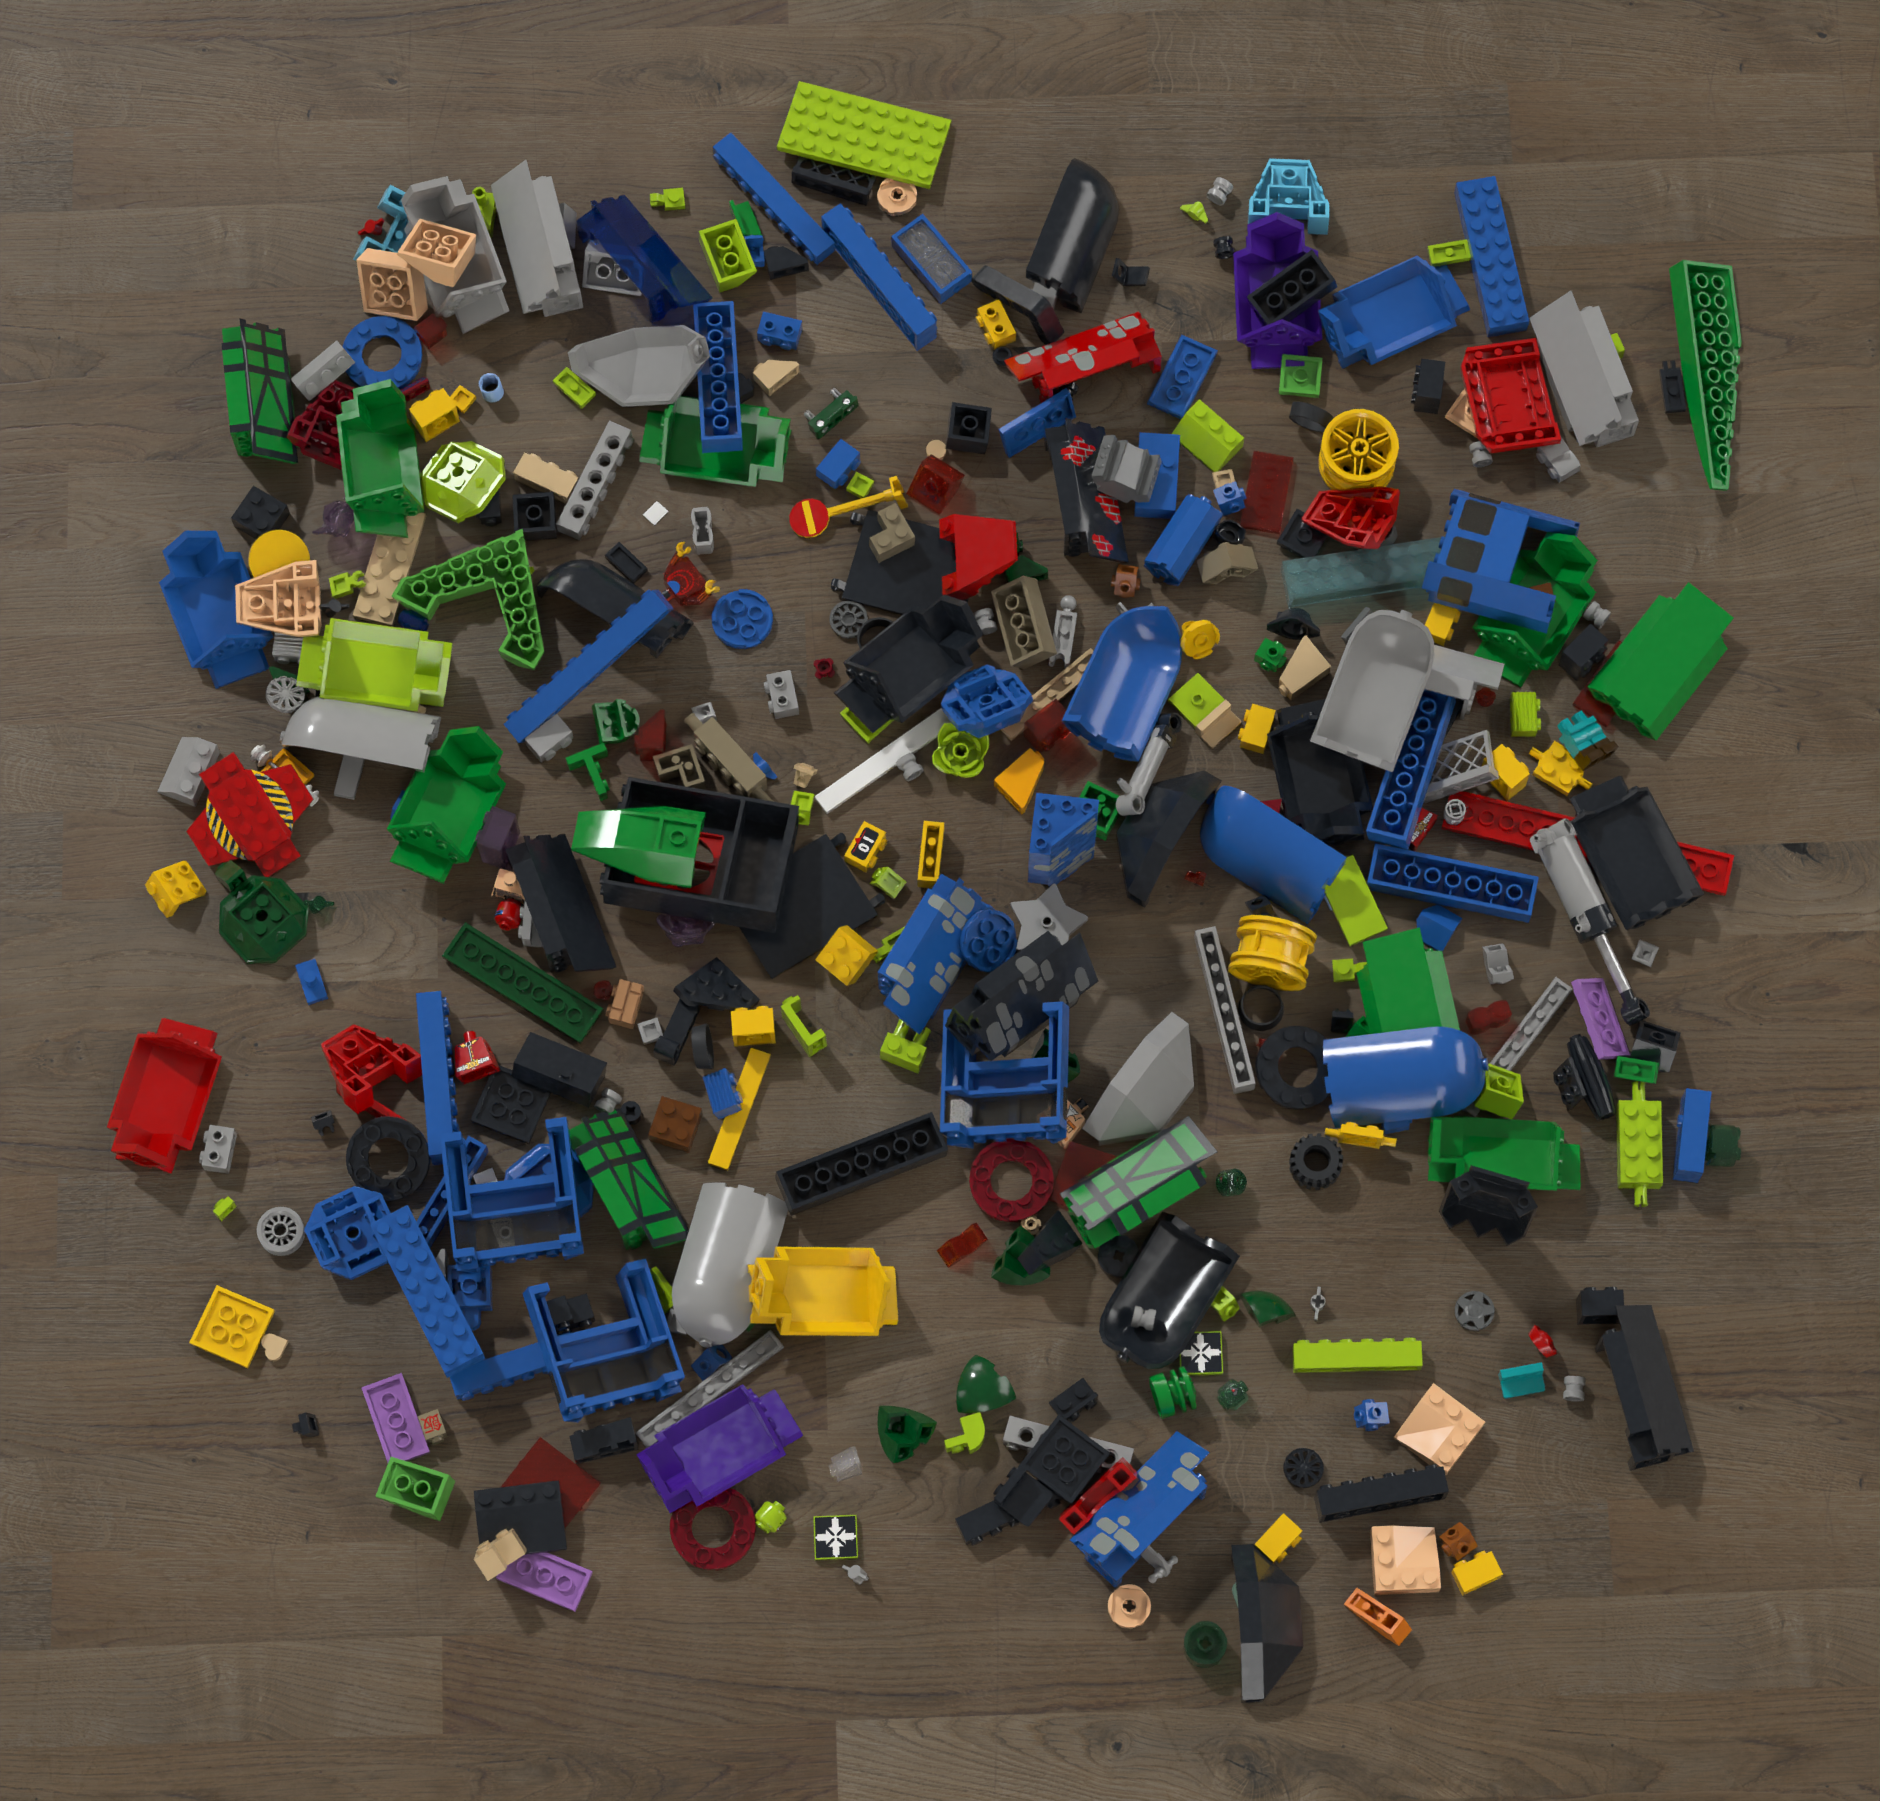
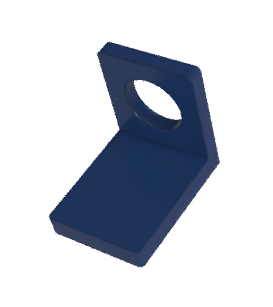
M722 1344L707 1348L694 1361L691 1367L701 1380L704 1381L721 1365L733 1359V1357ZM716 1350L721 1351L725 1358L720 1357Z

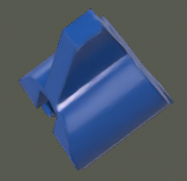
M755 752L753 754V762L766 775V778L775 780L777 778L776 774L771 770L767 762Z

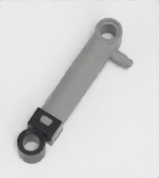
M1173 712L1159 715L1129 784L1122 778L1117 780L1120 788L1125 792L1116 801V809L1120 815H1137L1144 811V799L1167 749L1173 748L1177 736L1175 733H1178L1182 728V718L1178 713Z

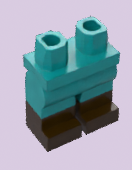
M1582 710L1571 718L1575 725L1568 718L1562 720L1557 725L1563 734L1559 738L1560 742L1564 743L1566 749L1582 771L1611 757L1619 747L1614 740L1610 742L1605 736L1601 726L1596 723V718L1594 716L1587 718Z

